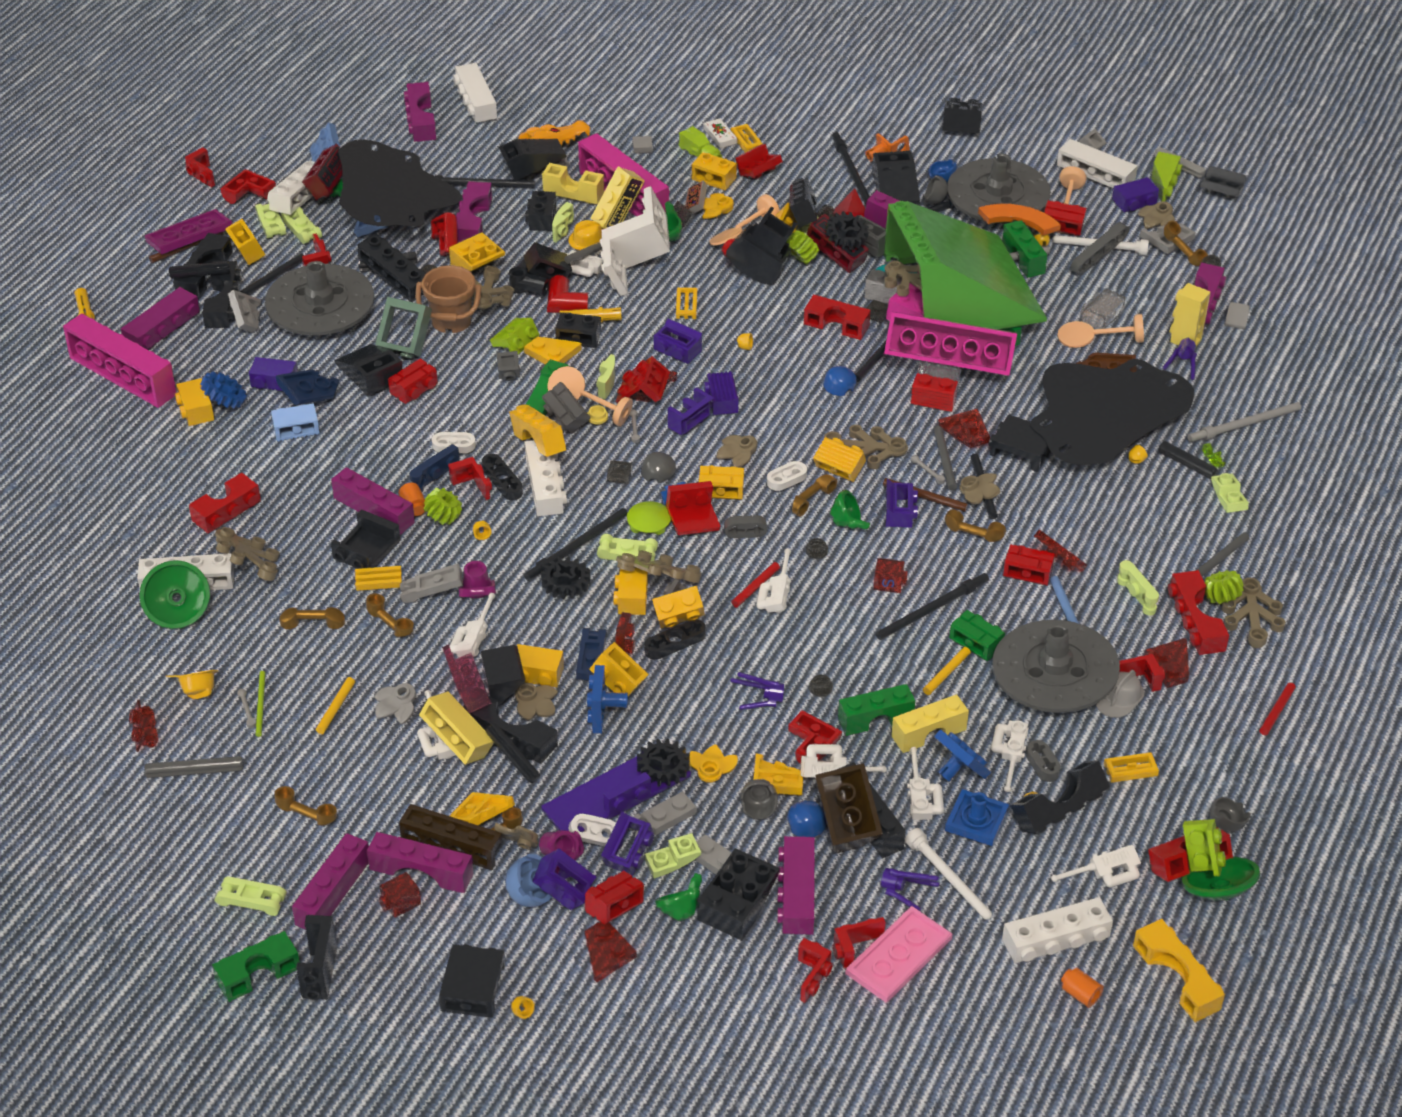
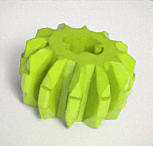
M798 230L792 233L786 242L790 244L788 249L791 251V255L806 264L812 261L819 252V248L813 239Z
M435 488L426 496L424 501V511L428 512L427 516L432 517L434 522L439 521L441 525L445 523L450 525L458 519L462 511V502L458 500V496L453 495L452 491H446L445 488Z
M1219 571L1205 578V595L1211 603H1228L1231 600H1236V597H1240L1244 591L1242 578H1240V574H1237L1236 571Z

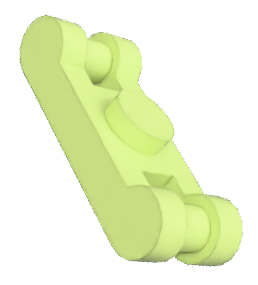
M269 202L266 205L256 204L255 210L266 238H273V235L280 234V236L286 235V228L279 212L269 210Z
M301 207L291 215L281 213L283 222L302 244L309 243L313 239L312 234L317 233L318 237L322 238L320 228L316 227L308 219Z
M603 534L600 538L597 556L601 559L616 560L617 556H622L623 553L638 556L639 550L652 553L651 561H654L658 542L652 538L641 541L613 538L610 534Z
M1122 561L1119 566L1118 584L1126 586L1130 594L1135 596L1143 606L1142 611L1144 614L1154 615L1157 610L1156 603L1159 599V593L1131 561Z
M225 877L221 884L222 890L217 892L215 902L221 906H228L230 904L264 911L268 915L276 916L281 907L280 902L285 899L287 892L280 886Z

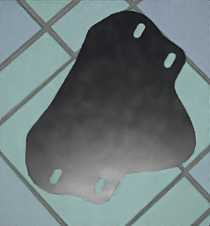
M364 139L350 141L338 150L342 164L343 179L339 204L350 216L362 223L382 227L393 225L420 227L424 224V213L426 211L449 207L459 203L462 199L461 193L454 186L425 172L421 168L420 157L415 153L395 149L377 141ZM372 145H377L378 150L373 151ZM406 155L411 156V162L406 161ZM375 215L380 216V222L374 220ZM410 215L415 217V222L409 221Z
M1141 359L1128 360L1113 369L1075 363H1059L1049 366L1044 372L1043 387L1049 407L1032 418L1030 425L1033 430L1045 439L1050 451L1062 461L1076 465L1104 463L1114 459L1127 446L1158 426L1186 414L1190 410L1195 397L1194 388L1182 376L1158 369ZM1136 365H1140L1142 367L1136 372L1130 371V369ZM1171 379L1177 380L1172 386L1165 385ZM1047 419L1052 421V423L1045 427L1039 425ZM1066 444L1071 445V448L1065 452L1059 451V448Z

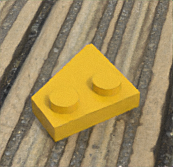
M538 336L524 346L525 354L545 365L550 359L565 363L582 350L580 342Z
M756 754L754 779L769 781L774 785L777 794L802 795L803 776H801V770L788 767L779 761L772 764L763 760V755Z
M472 792L453 811L450 817L479 825L510 809L515 803L513 796Z

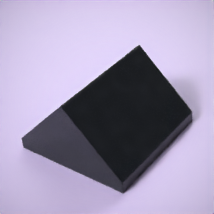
M515 645L481 651L488 695L498 700V706L526 681L518 647Z

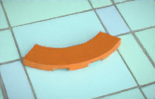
M992 204L979 207L978 209L979 215L988 224L1022 220L1026 226L1037 230L1043 236L1059 231L1061 226L1051 216L1027 206Z

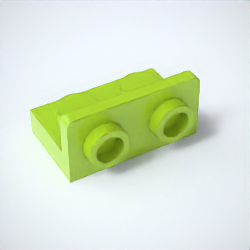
M514 318L492 337L490 342L493 347H508L510 352L518 351L519 354L524 350V346L537 336L539 337L540 334L532 318Z
M1215 819L1184 821L1183 830L1190 870H1213L1214 876H1220L1222 867L1226 866L1224 851L1220 852L1219 844L1222 843V834L1220 828H1216Z

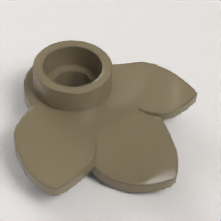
M1164 201L1158 202L1155 205L1145 206L1138 212V216L1144 218V227L1146 229L1158 225L1165 226L1169 221H1175L1172 215V205Z
M738 435L727 436L722 439L724 445L719 448L716 457L717 459H732L734 467L740 468L748 463L751 455L755 453L758 445L757 440L750 435L743 437Z
M985 473L979 477L970 475L961 480L960 491L965 495V499L972 504H980L983 498L991 499L1001 492L1000 488L993 484L997 474Z
M530 683L522 684L515 692V699L518 702V714L525 720H531L535 715L540 717L554 715L555 706L550 699L554 698L558 691L548 685L535 687Z
M495 823L494 829L502 833V838L516 841L519 847L527 850L538 846L539 842L537 839L539 836L534 831L522 826L509 829Z

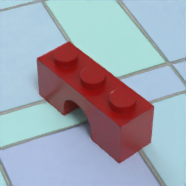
M813 294L804 308V325L823 330L826 324L837 322L842 324V335L862 340L870 326L871 310Z
M241 472L224 483L227 497L214 499L205 494L190 503L191 521L209 534L261 501L258 484Z
M1221 830L1222 843L1219 844L1220 852L1224 851L1227 860L1233 858L1230 834ZM1185 836L1148 849L1151 871L1165 881L1169 882L1190 874Z

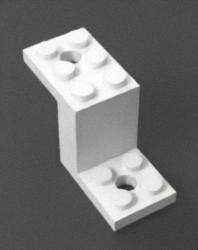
M651 186L644 189L642 202L645 210H643L642 215L602 230L600 244L603 248V251H601L603 264H601L603 273L610 277L612 288L614 290L617 289L620 296L628 294L626 268L670 252L667 214Z

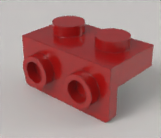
M761 144L735 158L740 176H750L751 178H758L762 176L763 172L771 171L776 168V165L783 162L781 155L768 153L766 144Z

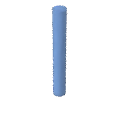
M1051 577L1050 582L1067 621L1078 623L1059 577Z

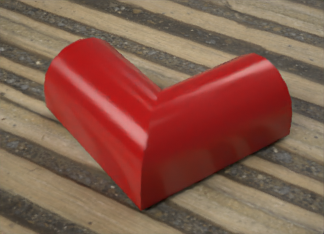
M245 169L221 187L220 190L223 198L228 203L234 204L248 192L268 199V193L276 187V182Z
M444 213L431 220L432 239H439L440 256H450L449 247L458 244L457 218L453 213Z
M562 275L553 276L549 284L547 312L560 313L559 311L588 309L589 294L588 292H569V280Z
M803 710L788 725L789 732L804 739V742L795 751L796 759L800 765L802 756H807L808 745L836 744L841 739L843 732ZM816 754V757H818V761H821L827 754Z

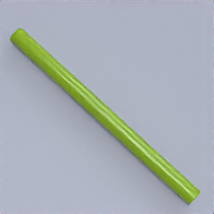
M265 671L259 672L255 734L257 737L262 735Z

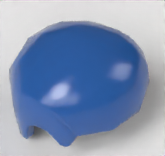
M952 159L934 162L928 170L930 179H933L935 175L941 176L948 184L951 174L957 169V163L953 162Z
M835 366L827 371L823 387L832 395L844 396L848 390H854L857 377L851 369L845 366Z
M803 800L790 807L788 823L794 835L799 837H815L822 834L826 828L822 806L814 801Z

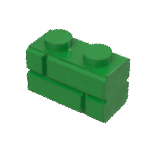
M966 610L960 615V618L958 617L952 622L949 638L961 646L969 648L971 652L988 662L993 657L997 645L1005 636V632L999 626H993L985 621L981 615Z

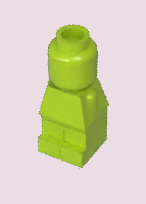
M694 126L679 132V148L682 150H687L689 154L697 157L704 152L722 158L720 150L710 144L706 135Z

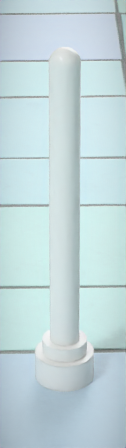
M1058 235L1052 238L1054 243L1090 246L1097 240ZM1141 239V241H1136V243L1122 241L1113 249L1133 250L1135 253H1139V255L1147 256L1149 240Z
M920 828L910 831L905 838L906 844L912 850L921 851L984 919H990L992 912L928 845L926 834Z

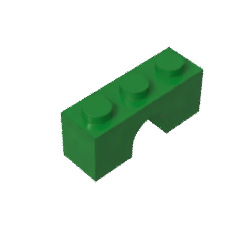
M1021 220L1004 224L1002 242L1009 253L1018 252L1019 268L1024 275L1030 278L1045 274L1048 255L1024 222Z
M907 684L839 699L838 720L846 736L869 731L870 722L880 715H886L890 724L893 725V717L915 710V699Z
M283 931L276 935H271L253 946H248L238 953L220 959L212 964L215 981L229 1003L253 991L250 975L254 971L267 969L274 974L276 979H279L296 971L297 963L300 960L298 951L286 932Z

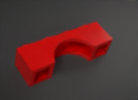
M1199 570L1173 573L1171 583L1168 584V593L1175 601L1177 613L1181 614L1183 627L1190 634L1192 646L1196 647L1199 655L1226 652L1229 633L1222 619L1208 616L1197 607V605L1203 602L1206 584Z

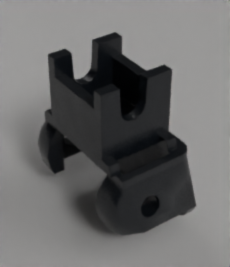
M772 206L759 224H749L726 251L729 261L738 270L753 280L768 285L776 283L782 274L791 253L788 249L790 244L786 242L798 225L794 222L791 227L771 214L774 210Z

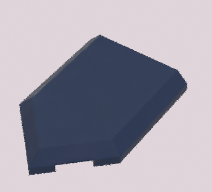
M313 369L276 376L278 386L294 405L333 399L339 379L323 377L319 375L320 372Z

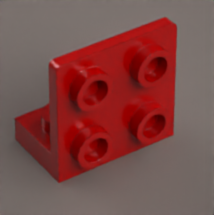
M653 356L646 361H640L636 368L627 370L622 376L623 381L617 390L618 395L615 402L618 403L623 397L629 398L640 389L653 401H659L662 398L670 371Z
M711 481L668 486L666 508L678 535L720 530L721 525L711 504L713 493Z

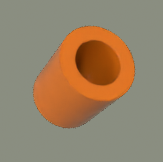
M412 482L404 484L399 489L398 495L413 503L414 517L422 515L425 512V497L418 484Z
M1078 967L1073 970L1068 969L1061 979L1063 983L1062 989L1088 1008L1098 1001L1104 989L1102 984Z

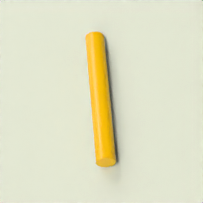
M963 647L923 688V692L926 695H930L971 653L970 649Z
M347 677L316 727V731L319 734L325 733L355 684L353 678Z

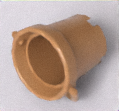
M454 265L440 266L425 274L422 282H417L416 303L422 304V287L423 294L428 300L429 307L432 309L430 318L435 329L446 333L445 329H452V333H458L470 326L472 315L479 306L481 285L475 283V277L469 270ZM476 292L474 305L472 306V296Z

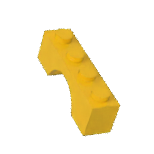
M526 404L519 405L515 410L509 411L516 437L522 441L533 437L538 452L546 457L566 451L561 425Z
M1159 919L1136 930L1133 947L1148 965L1159 964L1168 966L1178 972L1183 978L1185 985L1182 989L1179 1004L1194 1022L1221 1010L1225 996L1222 987L1213 981L1204 965L1199 964L1189 947L1179 940L1172 927L1168 926L1163 919Z

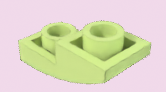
M566 202L558 210L553 219L554 242L566 236L568 224H571L574 220L573 204Z
M612 354L601 363L599 368L601 376H599L596 386L598 387V397L603 399L608 397L615 382V355Z
M1223 473L1219 476L1211 477L1217 497L1227 513L1248 510L1249 502L1240 492L1241 484L1233 474Z
M691 833L668 840V847L646 853L645 861L655 879L692 862L701 855V850Z

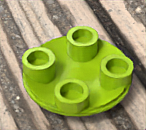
M640 502L632 506L627 513L630 530L634 533L643 532L661 535L666 531V527L671 522L666 506L658 502Z

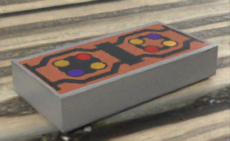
M704 180L687 190L684 213L687 217L702 210L704 207L707 184Z

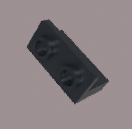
M1209 166L1207 175L1202 179L1200 187L1205 188V191L1208 193L1216 194V192L1224 193V197L1235 199V196L1238 197L1242 194L1247 176Z

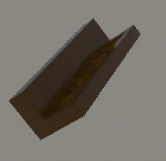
M413 804L408 806L399 821L401 838L472 855L473 865L491 871L494 869L495 851L502 841V833ZM408 831L415 833L417 836L410 835ZM432 839L437 840L440 844L435 843ZM454 846L460 847L463 851L458 850ZM478 854L487 856V859L481 858Z

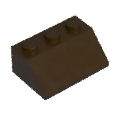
M864 763L815 775L834 854L860 848L883 835Z

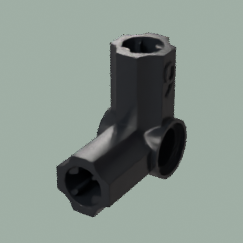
M525 259L517 267L509 270V286L514 288V293L527 291L541 296L547 294L550 284L549 280L528 272Z

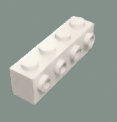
M477 63L456 66V74H453V81L455 86L458 85L459 95L463 97V103L467 106L469 116L473 117L475 123L497 119L496 102Z
M1068 140L1058 152L1057 166L1062 168L1069 166L1078 167L1085 172L1087 178L1113 188L1116 185L1135 181L1137 165L1075 140Z
M306 161L269 191V210L291 215L313 196L302 183V180L315 163L314 161Z
M534 440L525 441V457L537 516L562 514L563 504H567L566 492L561 491V489H564L563 477L558 476V474H561L559 461L555 462V460H558L557 454L546 457L538 452Z
M231 553L139 559L137 578L139 588L145 576L155 566L163 562L179 560L196 566L206 577L210 590L233 589L234 565L230 561Z
M1098 897L1005 923L1002 940L1014 963L1027 962L1043 955H1053L1064 949L1077 948L1093 941H1102L1110 937L1113 920L1102 900Z

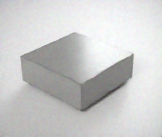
M651 136L632 137L634 153L653 152Z

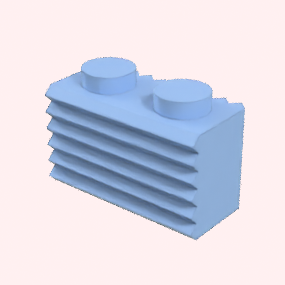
M314 403L271 411L277 441L319 434Z

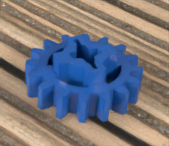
M214 371L211 374L207 372L200 383L202 385L201 390L205 391L204 395L209 396L211 401H216L218 405L222 404L226 408L229 405L233 409L236 406L240 407L247 397L245 395L246 390L242 389L243 386L237 380L231 379L229 375L225 376L221 372L218 375Z

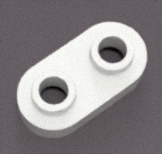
M439 432L432 437V447L436 452H440L449 445L454 444L458 447L459 453L466 454L473 451L476 446L475 437L467 432Z
M793 461L770 471L767 474V486L772 490L780 491L804 481L807 477L806 465L799 461Z
M578 814L570 822L569 831L572 833L577 831L583 842L605 846L616 823L609 819ZM577 826H582L585 832H580ZM602 831L607 832L609 837H603Z

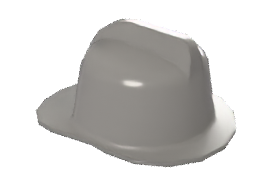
M1134 670L1119 672V678L1114 689L1107 697L1096 704L1098 710L1103 715L1111 718L1126 716L1143 699L1145 695L1144 689L1141 686L1140 680L1136 677V672Z

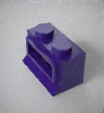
M667 318L665 325L654 335V350L689 364L702 351V333ZM671 333L677 335L678 340L671 337Z
M697 387L694 388V400L690 398L683 399V407L688 409L685 413H681L671 406L668 407V428L679 435L687 434L690 429L702 423L705 418L710 416V401L714 397Z
M887 478L885 527L912 528L913 519H917L918 506L913 505V503L917 504L918 490H913L912 483H893ZM897 500H908V508L897 507Z
M622 811L601 854L605 866L621 872L625 871L633 876L635 870L639 869L643 863V853L646 847H649L653 842L654 831L651 824L631 817ZM631 828L639 832L626 859L616 856V854L623 845L628 829Z
M558 848L541 858L532 882L559 901L564 907L573 910L584 904L585 892L597 877ZM557 866L560 868L558 874L555 872ZM571 876L576 881H578V883H576L575 886H573L565 879Z

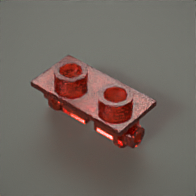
M137 700L135 708L130 710L129 723L133 726L131 740L135 741L136 752H139L141 745H146L149 748L155 747L158 742V736L155 727L154 710L150 706L141 707L140 700Z

